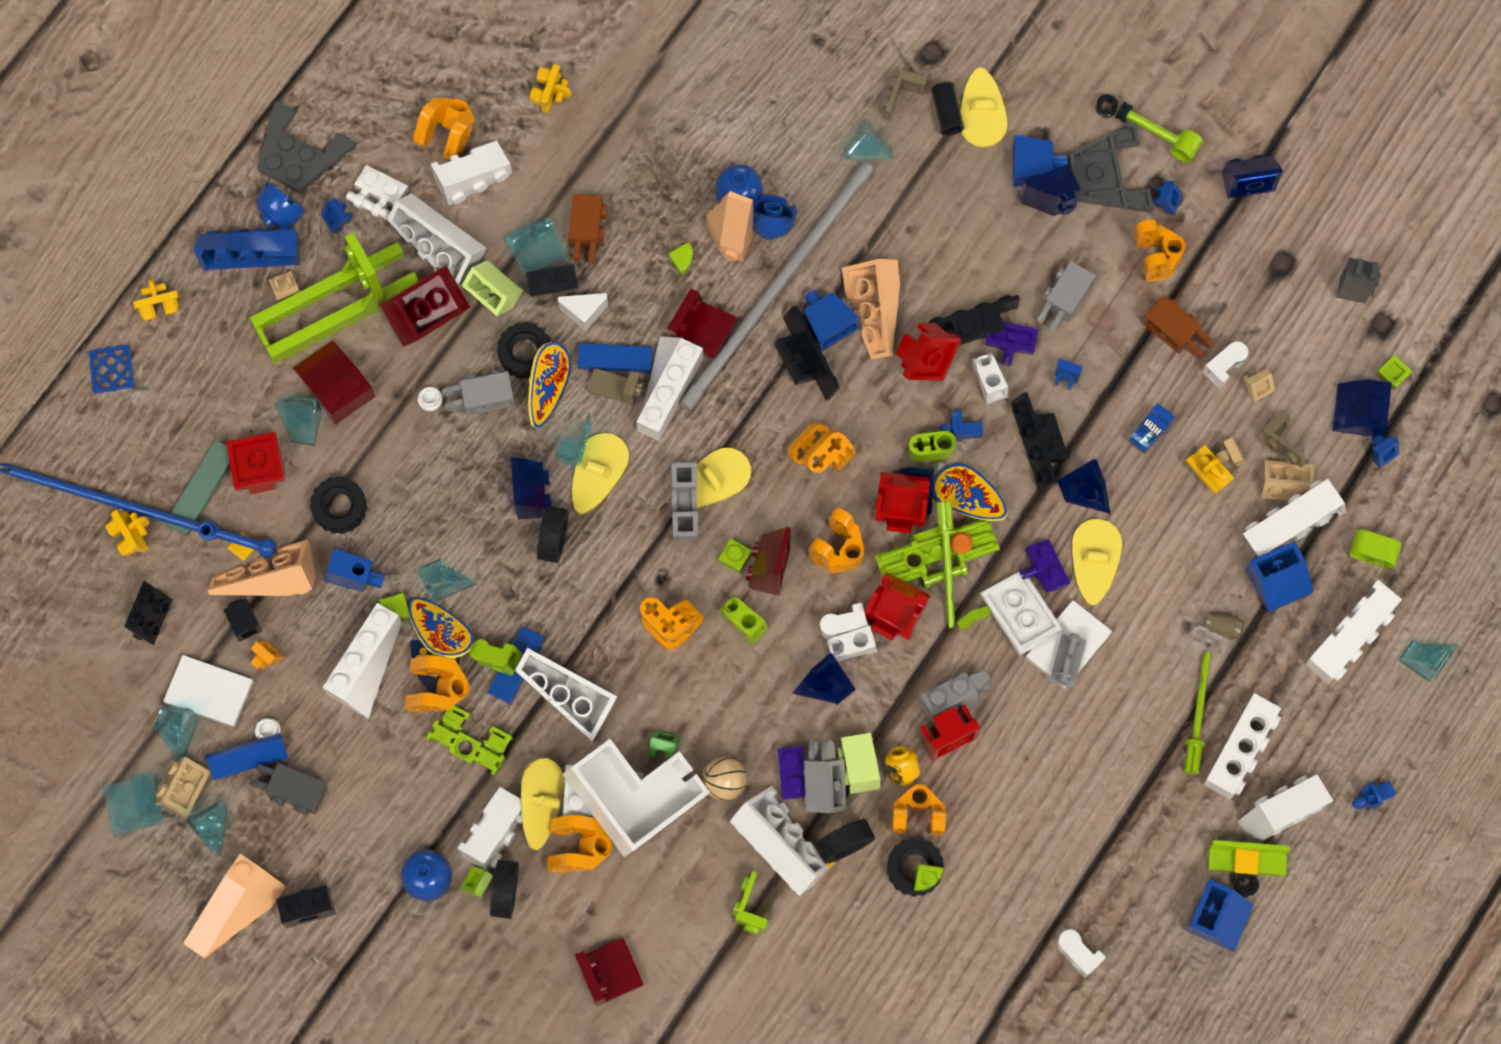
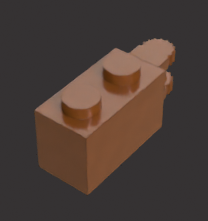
M573 194L568 239L570 248H574V262H580L582 248L590 249L588 260L589 263L594 264L596 250H599V242H604L605 227H601L602 219L607 218V205L603 204L602 196Z
M1165 295L1144 316L1142 324L1178 354L1186 349L1200 359L1204 352L1192 341L1194 338L1205 347L1210 348L1214 344L1213 340L1200 329L1201 325L1198 319L1190 313H1185L1180 308L1178 302L1172 298L1168 299Z

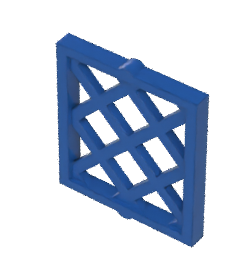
M129 345L89 351L94 394L134 388ZM124 350L120 357L113 354L114 351ZM107 353L102 360L96 356V354ZM126 354L128 364L122 360ZM110 356L116 359L112 366L105 363ZM94 359L99 362L96 368H94ZM119 363L126 366L121 373L115 370ZM102 365L109 369L104 376L97 372ZM128 370L130 380L124 376ZM111 372L118 375L114 382L107 379ZM95 375L101 378L97 385ZM121 378L127 382L126 385H116ZM104 381L111 385L108 388H99Z

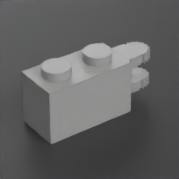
M1070 261L1067 268L1062 266L1056 276L1058 282L1054 287L1050 285L1043 297L1046 299V302L1037 321L1042 324L1049 312L1055 314L1056 318L1053 319L1050 329L1053 331L1058 328L1062 320L1070 322L1093 286L1096 275Z
M497 370L482 377L477 375L468 376L465 380L460 381V385L447 387L442 390L444 397L463 396V399L446 403L445 410L465 409L467 416L516 407L508 371Z
M981 671L969 677L966 673H963L921 695L922 708L934 728L936 726L933 722V717L953 707L961 715L959 712L961 706L966 705L968 710L979 705L978 697L985 694L988 690L990 691L991 688L988 672Z
M813 739L808 747L809 760L804 761L806 812L835 813L846 811L844 759H836L834 741L824 740L821 743L818 739Z

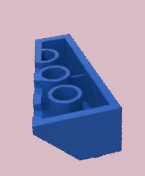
M282 227L271 231L259 228L252 232H244L242 230H232L230 233L208 231L206 234L198 235L194 247V253L203 270L300 265L299 236L296 229Z

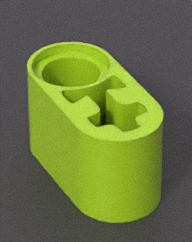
M949 431L914 435L909 442L908 455L912 461L917 463L949 459L954 454L956 438ZM945 441L948 442L951 447L948 449H941L938 446V443ZM917 445H921V449H923L922 452H920L919 449L916 448Z
M1358 529L1355 532L1349 555L1357 560L1381 568L1395 569L1402 544L1395 539L1368 530Z

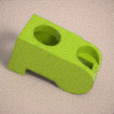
M732 596L719 609L721 615L730 624L734 625V628L751 645L768 630L766 621L735 596Z
M484 639L476 640L469 651L470 656L482 667L513 676L523 655L514 645L505 643L503 649L491 646Z

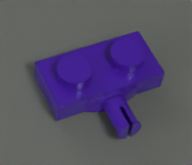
M1003 322L1005 331L988 336L985 346L1000 348L1004 351L1001 364L1006 365L1007 357H1009L1007 366H1011L1014 353L1034 354L1039 329Z
M1049 539L1029 545L1025 549L1030 559L1031 567L1020 570V576L1023 575L1021 577L1023 580L1035 576L1041 582L1046 594L1065 588L1070 584Z
M803 746L778 748L782 799L805 798Z

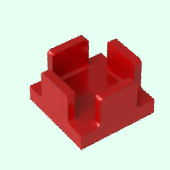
M919 323L917 328L922 332L918 341L910 334H904L896 351V355L903 360L900 365L905 369L903 376L908 380L943 381L962 338L957 334L945 332L935 323Z
M276 432L226 442L234 489L236 491L249 489L251 494L275 490L274 483L285 481L284 475L286 473L283 456L278 445Z
M881 472L875 521L887 522V531L911 533L912 525L924 526L930 477Z
M886 572L865 609V617L874 622L871 630L890 640H894L897 635L909 640L931 595Z
M966 705L961 706L959 711L965 723H963L954 707L933 717L936 728L933 726L930 731L934 740L925 725L919 728V733L932 761L978 738L980 726L977 720L973 719Z

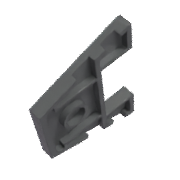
M276 101L272 110L258 171L300 194L318 180L330 166L340 162L346 153L352 152L357 145L356 142L337 133L326 151L322 152L289 135L284 131L296 115L295 110Z
M1131 123L1126 128L1118 132L1115 131L1109 134L1108 137L1098 142L1095 141L1069 154L1068 160L1077 202L1149 213L1153 212L1154 206L1150 188L1130 192L1124 191L1116 154L1117 149L1139 146L1140 142L1136 123Z

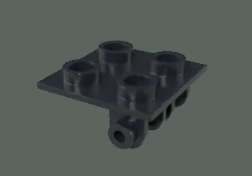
M143 581L124 627L134 633L133 638L141 641L143 639L154 645L173 599L146 581Z

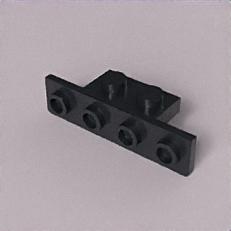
M1006 295L999 298L996 302L989 304L987 302L980 303L973 309L967 311L958 310L945 318L935 317L928 323H935L944 331L952 329L954 334L962 338L959 345L1004 332L1005 326L1000 314L1017 309L1020 298L1019 295L1012 297L1011 295Z
M793 306L783 317L791 336L777 339L774 345L795 385L815 380L825 400H830L840 388L838 381L818 347L814 335L807 326L803 314H801L797 306Z
M1023 392L1011 401L1010 404L1039 492H1044L1057 483L1051 463L1064 462L1069 456L1054 413L1035 414L1028 392Z

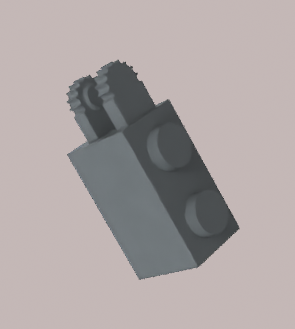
M1349 258L1340 275L1336 298L1366 303L1368 297L1374 295L1375 288L1378 287L1381 273H1378L1379 263L1364 261V259Z
M279 763L275 770L258 764L256 770L263 775L270 776L271 779L268 784L258 779H251L250 785L265 791L270 796V801L278 805L284 806L287 803L294 806L293 810L307 816L308 812L316 815L328 788L325 782Z

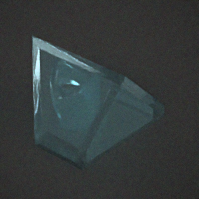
M865 119L845 146L844 158L845 160L893 159L892 147L871 123Z
M292 396L275 403V407L290 436V442L314 446L322 415V409L318 400Z
M441 559L417 568L433 603L478 584L442 563Z
M1412 640L1399 658V661L1431 683L1451 658L1458 644L1417 643Z
M161 706L153 730L159 733L175 757L179 759L186 755L199 717L190 708Z
M219 801L185 820L216 857L222 856L228 809L224 802Z

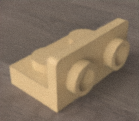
M1264 460L1262 498L1288 501L1298 493L1303 495L1310 491L1309 486L1315 482L1314 464H1305L1301 468L1296 464L1292 465L1288 462Z
M187 757L179 758L176 761L173 760L167 768L166 773L168 776L165 782H162L155 792L157 798L154 804L157 806L164 805L184 817L189 816L211 771Z

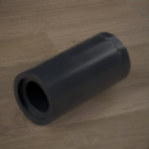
M953 82L936 84L931 88L941 134L945 136L958 134L965 129L955 85Z

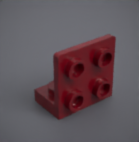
M690 288L667 330L671 337L689 341L703 348V355L715 359L737 322V318L732 314L704 303L700 293Z
M623 938L587 954L584 951L575 954L596 1007L644 985Z

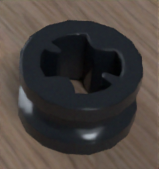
M1109 94L1100 96L1096 104L1098 115L1104 118L1114 116L1118 107L1117 99ZM1103 102H1108V105L1109 103L1112 104L1110 111H1106V108L1104 110L1101 108Z
M1241 874L1235 881V891L1244 898L1252 897L1259 889L1257 877L1253 874ZM1246 879L1250 880V885L1253 886V890L1250 888L1248 892L1244 891V886L1240 885V882H1244Z

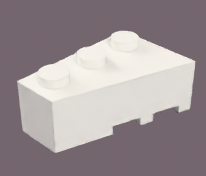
M497 141L471 149V154L459 158L458 155L451 156V161L439 165L438 162L430 164L435 183L448 206L459 204L467 196L473 193H481L489 185L495 182H502L512 174L511 164Z
M1305 775L1294 781V786L1290 789L1285 785L1273 793L1274 797L1269 799L1266 795L1254 802L1256 807L1237 821L1249 842L1261 844L1268 837L1278 835L1282 830L1303 821L1333 802L1318 775L1309 779Z
M499 787L483 810V816L478 824H474L470 829L472 834L466 844L461 842L457 849L462 858L487 872L491 868L495 869L497 860L502 859L503 855L500 853L504 846H509L516 835L513 832L518 823L523 824L521 799Z

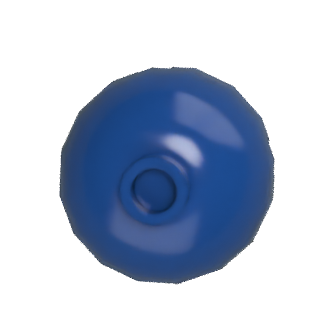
M742 164L731 165L722 170L715 186L718 203L729 191L750 199L754 198V201L759 200L760 195H763V185L758 173L748 165Z
M268 182L262 188L257 198V208L263 215L261 220L271 228L274 225L290 227L297 223L306 212L299 204L292 201L286 194Z
M760 195L759 200L755 201L752 198L753 230L763 239L773 240L789 233L797 214L796 206L793 203L791 207L786 204L787 199L775 195Z
M434 850L414 852L405 860L401 869V881L406 892L412 898L424 902H432L445 895L450 888L453 878V872L448 860Z

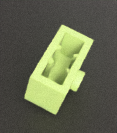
M489 261L473 266L461 285L496 316L512 310L523 292L522 289Z
M871 733L842 737L841 747H837L838 759H844L845 786H849L850 794L880 789V775Z

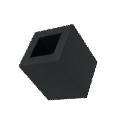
M242 599L235 600L228 605V608L223 609L239 642L262 632L247 599L243 601Z

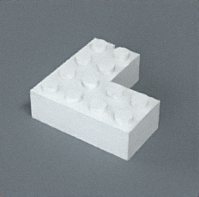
M611 739L563 773V776L623 857L636 850L710 793L697 774L686 782L683 781L682 778L693 771V769L680 751L641 780Z

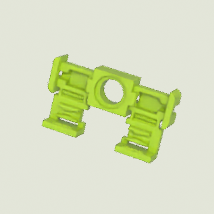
M456 706L446 710L441 719L443 724L440 726L442 722L439 720L435 721L432 726V732H429L427 735V740L431 742L434 739L449 747L450 750L448 752L472 765L475 761L492 770L491 775H497L505 761V756L501 753H504L510 740L512 741L514 737L492 726L489 730L491 735L488 741L484 740L483 743L485 744L483 746L479 741L460 732L463 729L461 725L464 719L468 720V718H471V714ZM464 741H470L473 745V750L468 755H462L459 751V746Z

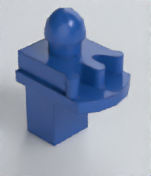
M956 408V412H951V424L945 423L939 427V431L951 432L955 436L956 441L983 437L982 422L963 423L961 408Z
M1390 781L1376 787L1373 783L1362 787V790L1359 792L1360 797L1354 798L1352 805L1355 809H1363L1365 806L1367 811L1376 810L1384 801L1395 797L1397 794Z

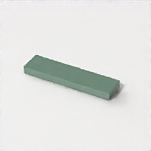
M217 440L214 441L171 514L198 521L230 468L227 445ZM165 523L167 527L187 537L192 531Z

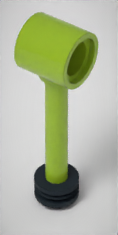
M1126 101L1118 107L1116 119H1122L1123 123L1128 119L1172 143L1173 146L1170 152L1181 162L1190 163L1203 144V139L1194 131L1184 129L1177 136L1132 111L1133 105L1129 106Z

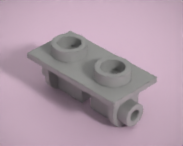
M1079 634L1061 635L1049 682L1074 688L1086 640L1080 639Z

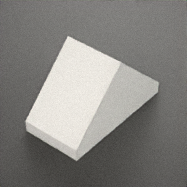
M607 293L558 297L560 310L585 331L608 307Z

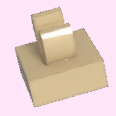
M292 271L269 279L278 303L300 292Z
M1267 368L1262 371L1254 370L1255 375L1250 378L1247 375L1244 376L1249 397L1254 402L1275 391L1272 373Z
M1233 437L1224 441L1227 450L1216 454L1223 466L1232 461L1237 467L1247 463L1237 441Z

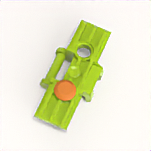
M978 520L953 529L956 530V533H950L951 561L956 560L957 566L952 567V578L961 574L962 576L968 575L965 562L1000 550L989 521ZM938 527L912 535V542L908 545L876 555L875 559L882 577L888 572L905 582L920 578L925 589L930 588L932 584L944 581V570L928 576L926 570L930 568V564L944 559L942 534H936ZM910 555H917L921 564L917 567H912L907 563V558Z

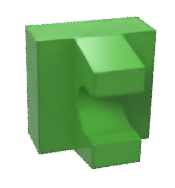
M656 730L651 737L649 745L650 757L655 758L658 750L665 751V761L673 757L678 747L680 736Z

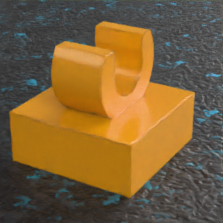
M256 641L251 648L257 654L251 661V664L257 670L260 668L265 669L268 665L279 664L285 657L267 641Z

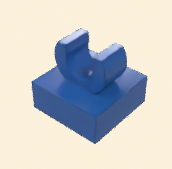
M1165 181L1163 187L1158 186L1155 188L1160 196L1157 199L1152 198V202L1156 207H1162L1167 214H1176L1183 193L1174 181Z
M337 198L329 200L321 213L332 234L340 232L344 224L349 223L354 216L352 213L346 215L345 209L347 204H340Z
M1059 359L1054 374L1056 376L1055 385L1058 386L1061 379H1066L1069 382L1067 390H1071L1074 382L1078 383L1083 366Z
M1377 434L1370 439L1373 443L1371 446L1373 462L1379 468L1399 455V441L1393 435L1384 439L1380 434Z

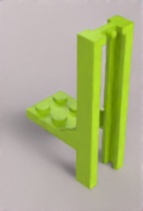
M354 232L345 236L347 246L344 249L348 255V261L340 272L250 317L273 363L276 364L381 310L379 305L381 302L419 281L415 272L381 288L376 271L404 257L398 242L367 257ZM358 280L361 281L364 289L369 288L370 294L272 345L269 344L264 335V328Z

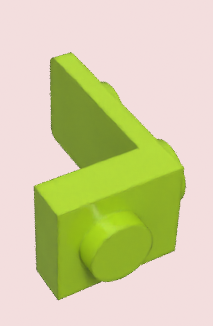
M752 871L751 876H746L741 891L745 893L742 901H736L732 915L736 916L735 923L744 926L743 930L758 935L759 932L765 933L768 919L745 912L758 877V873Z

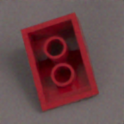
M447 265L379 304L403 347L420 340L470 308Z
M333 340L293 368L335 425L376 397L373 388L362 373Z
M784 527L761 535L760 543L755 542L752 557H756L754 566L749 565L746 580L750 581V589L779 596L791 549V528Z

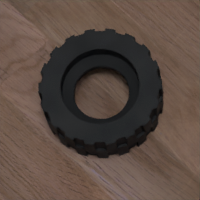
M518 322L513 326H509L501 334V338L497 343V352L500 363L505 371L507 370L511 376L529 379L534 358L526 362L519 361L513 355L514 345L520 340L527 339L534 342L538 351L543 344L550 342V338L545 333V330L542 327H538L537 324Z
M336 476L337 478L330 477L327 478L328 480L319 483L320 485L314 489L313 496L311 495L310 509L317 524L323 530L330 531L332 534H346L345 532H351L357 526L359 527L361 521L365 519L367 501L362 489L359 488L355 481L352 482L351 479L342 478L341 476ZM343 494L350 499L351 507L346 515L335 517L327 511V501L331 496Z
M554 506L546 507L538 538V560L559 563L566 539L568 509Z
M861 819L832 831L816 843V847L824 863L827 864L861 850L874 841L875 836L867 820Z
M912 837L908 840H902L898 845H895L888 857L887 874L890 883L894 885L897 891H901L904 895H911V897H916L917 895L924 896L926 893L932 892L938 886L940 880L930 889L914 891L916 880L910 879L904 874L903 862L910 855H920L927 861L929 866L944 868V859L939 853L940 850L932 842L926 841L924 838L915 839V837Z
M497 860L492 886L490 917L512 918L519 862Z

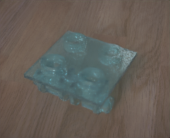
M548 217L504 236L524 277H526V272L545 269L568 258L553 228L554 225Z
M589 412L579 441L565 438L560 443L557 458L562 463L572 465L571 472H573L575 465L580 466L586 445L581 443L587 442L593 423L588 421Z
M142 773L136 774L132 780L103 787L113 836L164 823L160 806L154 804L157 796H155L156 785L153 774L144 776Z

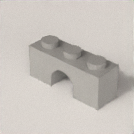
M696 462L671 463L672 542H697Z

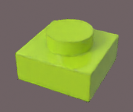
M1394 355L1378 370L1376 375L1395 390L1413 371Z
M730 539L719 556L718 562L740 574L750 558L752 550Z
M472 866L460 889L481 898L488 889L493 875L483 869Z

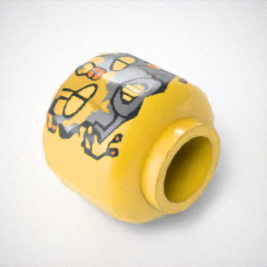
M898 746L891 749L885 757V767L891 782L907 786L912 784L920 775V766L914 750L906 746Z

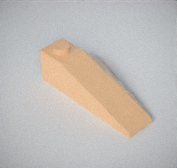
M729 191L719 204L714 205L713 210L710 209L706 215L707 227L720 254L730 261L738 260L743 262L753 239V199Z
M876 259L842 267L847 299H851L855 308L853 312L859 317L863 329L861 335L871 360L893 356L900 291L898 260Z
M308 539L277 549L278 554L273 557L264 559V557L260 556L249 567L238 566L212 577L208 588L209 595L291 596L309 592L313 588L316 576Z
M240 854L225 874L183 944L203 958H207L227 943L231 937L243 928H247L252 924L251 922L263 913L265 914L271 910L276 903V898H280L287 887Z

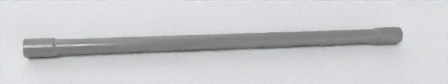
M863 161L857 168L848 184L728 339L716 358L712 360L696 383L686 392L679 402L684 409L691 411L703 396L704 391L857 190L863 186L873 173L874 168L869 163Z

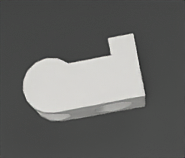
M1233 342L1206 364L1203 373L1219 390L1227 384L1230 377L1228 373L1245 363L1248 356L1247 346L1242 342Z
M989 353L972 359L973 369L983 391L986 404L1007 398L1008 385L993 354Z
M862 603L852 605V612L825 615L820 621L821 635L829 640L868 626Z
M870 625L833 637L827 641L833 662L878 652Z
M1065 930L1057 940L1059 951L1084 978L1106 959L1099 950L1093 955L1081 942V937L1075 930Z

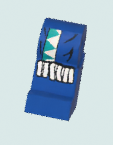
M1157 403L1130 437L1129 442L1141 452L1146 453L1172 425L1175 416Z

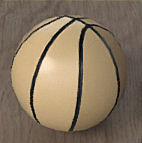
M722 756L711 760L706 765L702 773V782L710 793L708 795L710 797L725 802L734 800L744 791L747 783V774L739 761L728 756Z

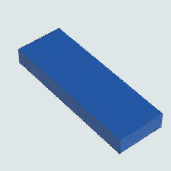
M579 343L578 369L594 370L597 368L603 371L651 373L653 348Z
M522 626L513 645L523 655L527 648L538 653L545 641V637ZM516 671L513 676L498 672L488 690V694L511 705L524 679Z
M276 734L208 754L206 758L213 779L216 780L257 768L258 764L264 766L288 759V754L281 734Z

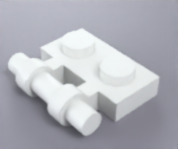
M366 165L354 184L355 188L361 192L356 194L349 191L346 200L352 202L353 206L359 209L364 208L372 212V215L377 218L382 217L387 220L391 211L386 209L388 205L393 207L396 200L405 197L409 188L398 180ZM372 196L380 201L375 204L369 201L368 198Z

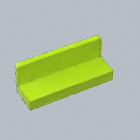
M1212 840L1208 845L1207 871L1235 873V852L1238 849L1259 852L1257 875L1286 876L1287 854L1290 852V846Z

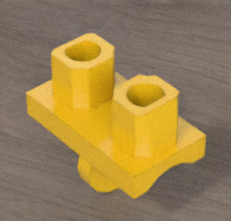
M553 64L552 69L540 67L538 70L537 82L546 84L545 90L533 87L530 93V102L541 106L542 112L549 113L553 100L561 104L563 98L568 99L572 94V91L567 88L568 81L561 80L560 65Z
M152 278L148 280L149 287L142 288L141 292L143 296L152 294L153 297L133 302L135 309H139L143 321L157 318L154 308L156 304H163L166 315L179 312L177 299L180 298L179 291L176 290L159 295L158 292L167 290L165 283L156 285L155 280Z
M1206 445L1185 461L1214 495L1234 480V477L1222 465L1221 460L1218 457L1216 458Z
M119 510L113 511L111 513L113 519L105 527L112 537H118L120 534L124 536L125 539L117 544L121 555L129 556L135 552L144 553L149 547L143 537L148 534L145 529L149 524L148 518L146 516L139 518L136 513L130 515L129 512L120 513Z

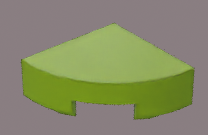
M689 242L668 254L681 276L688 271L693 258L692 247Z
M404 593L379 600L382 606L399 615L400 619L410 618Z
M988 606L972 610L960 619L957 624L960 630L968 629L977 620L982 619L983 621L988 618L992 612Z
M918 864L914 891H924L933 887L940 880L944 868Z

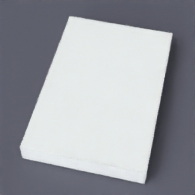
M1020 571L980 593V597L986 606L989 607L993 617L1019 656L1062 632L1061 625L1029 578L1023 580L1021 578L1023 575L1020 576Z
M1073 600L1057 618L1062 627V632L1032 648L1025 657V659L1049 678L1062 634L1070 636V633H1076L1080 635V639L1086 640L1079 673L1112 633L1108 627ZM1058 684V685L1061 686L1064 690H1065L1066 687H1067V686H1063V685Z
M182 655L163 702L235 728L254 681L253 679Z

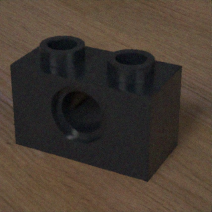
M574 264L526 272L531 298L579 289Z
M327 885L276 898L281 923L285 928L336 915L331 890Z

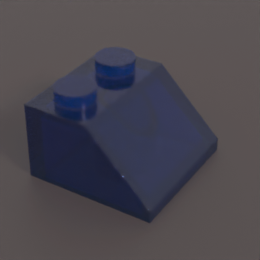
M1257 155L1248 160L1232 159L1225 163L1222 171L1227 198L1275 192L1283 173L1281 166L1273 156L1265 157V155Z
M1068 164L1025 180L1020 200L1022 204L1052 216L1059 214L1067 215L1076 208L1081 189Z
M1370 379L1338 383L1332 431L1374 437L1377 434L1383 436L1387 430L1392 383Z
M511 457L514 506L518 520L543 517L546 507L552 506L551 494H546L545 486L550 485L549 470H544L543 462Z

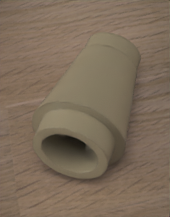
M1209 614L1205 628L1232 641L1233 639L1240 640L1245 621L1239 619V616Z

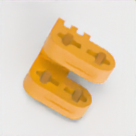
M433 98L423 107L419 115L413 142L425 148L432 140L436 125L440 122L442 126L451 130L443 155V159L450 162L451 156L458 155L459 158L462 157L466 143L470 139L475 118L469 105L463 100Z
M1155 219L1139 222L1134 230L1137 248L1143 249L1161 245V253L1151 254L1144 259L1143 272L1145 280L1153 282L1171 278L1183 259L1186 248L1184 239L1162 225H1157ZM1171 246H1175L1180 251L1177 253H1173L1169 251L1168 248Z
M819 422L810 424L792 442L788 449V456L792 461L797 464H804L807 469L815 473L824 471L829 465L840 472L856 455L854 446L842 433L830 430L829 427ZM815 431H819L821 436L819 439L815 438ZM799 448L803 449V450H802V453H803V456H802V457L798 456L799 453H798L797 450H798ZM815 456L818 457L819 463L817 465L814 464L813 460Z
M835 507L828 518L829 528L846 540L839 551V556L834 554L832 546L819 538H815L808 549L809 558L832 574L856 569L864 562V547L859 526L854 524V518L848 512ZM855 550L860 555L857 558H849L847 553Z
M653 597L643 600L640 606L643 627L665 650L669 651L676 650L684 644L705 619L687 599L672 606L669 610L658 599Z
M434 655L412 658L409 668L410 673L423 676L438 674L441 675V678L438 679L436 694L417 693L407 695L405 697L404 709L420 713L449 710L461 701L469 692V683L456 660Z
M918 784L911 787L894 802L892 833L905 834L907 808L915 811L931 809L930 835H944L946 824L945 805L925 785ZM923 792L926 796V801L920 804L914 802L912 799L913 793Z
M566 815L551 819L550 833L557 835L579 833L582 834L579 842V854L565 853L549 856L547 871L570 873L593 870L611 853V839L595 818L581 815Z

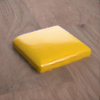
M243 531L239 534V535H243V536L249 537V536L246 535ZM231 543L227 547L242 561H245L254 551V549Z
M1237 849L1235 852L1234 872L1257 875L1259 852Z

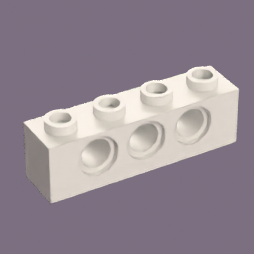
M1255 693L1252 695L1205 780L1204 786L1230 800L1234 794L1240 795L1246 784L1242 780L1246 772L1251 774L1258 762V760L1254 759L1258 750L1264 751L1270 740L1266 737L1270 729L1275 730L1282 718L1278 716L1281 710L1279 706ZM1250 722H1259L1262 725V731L1253 730ZM1241 742L1247 743L1251 751L1249 753L1242 752L1238 744ZM1228 764L1236 765L1239 774H1230L1226 766Z

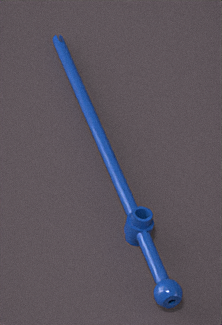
M5 463L0 464V466L10 468L11 470L8 472L0 469L1 473L198 532L204 540L213 541L217 538L258 550L259 554L264 558L273 557L277 549V544L272 539L266 538L259 541L220 529V526L214 521L196 522Z

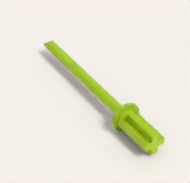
M952 501L937 502L938 531H936V534H942L947 621L951 629L955 625V613L952 597L953 579L950 533H956V530H953Z
M1210 651L1205 652L1202 658L1192 739L1185 740L1187 751L1184 772L1189 775L1199 774L1202 748L1205 747V743L1199 739Z

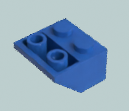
M1295 541L1249 561L1245 568L1268 613L1313 593L1306 561Z
M1209 879L1202 890L1186 931L1235 952L1254 904L1235 890Z

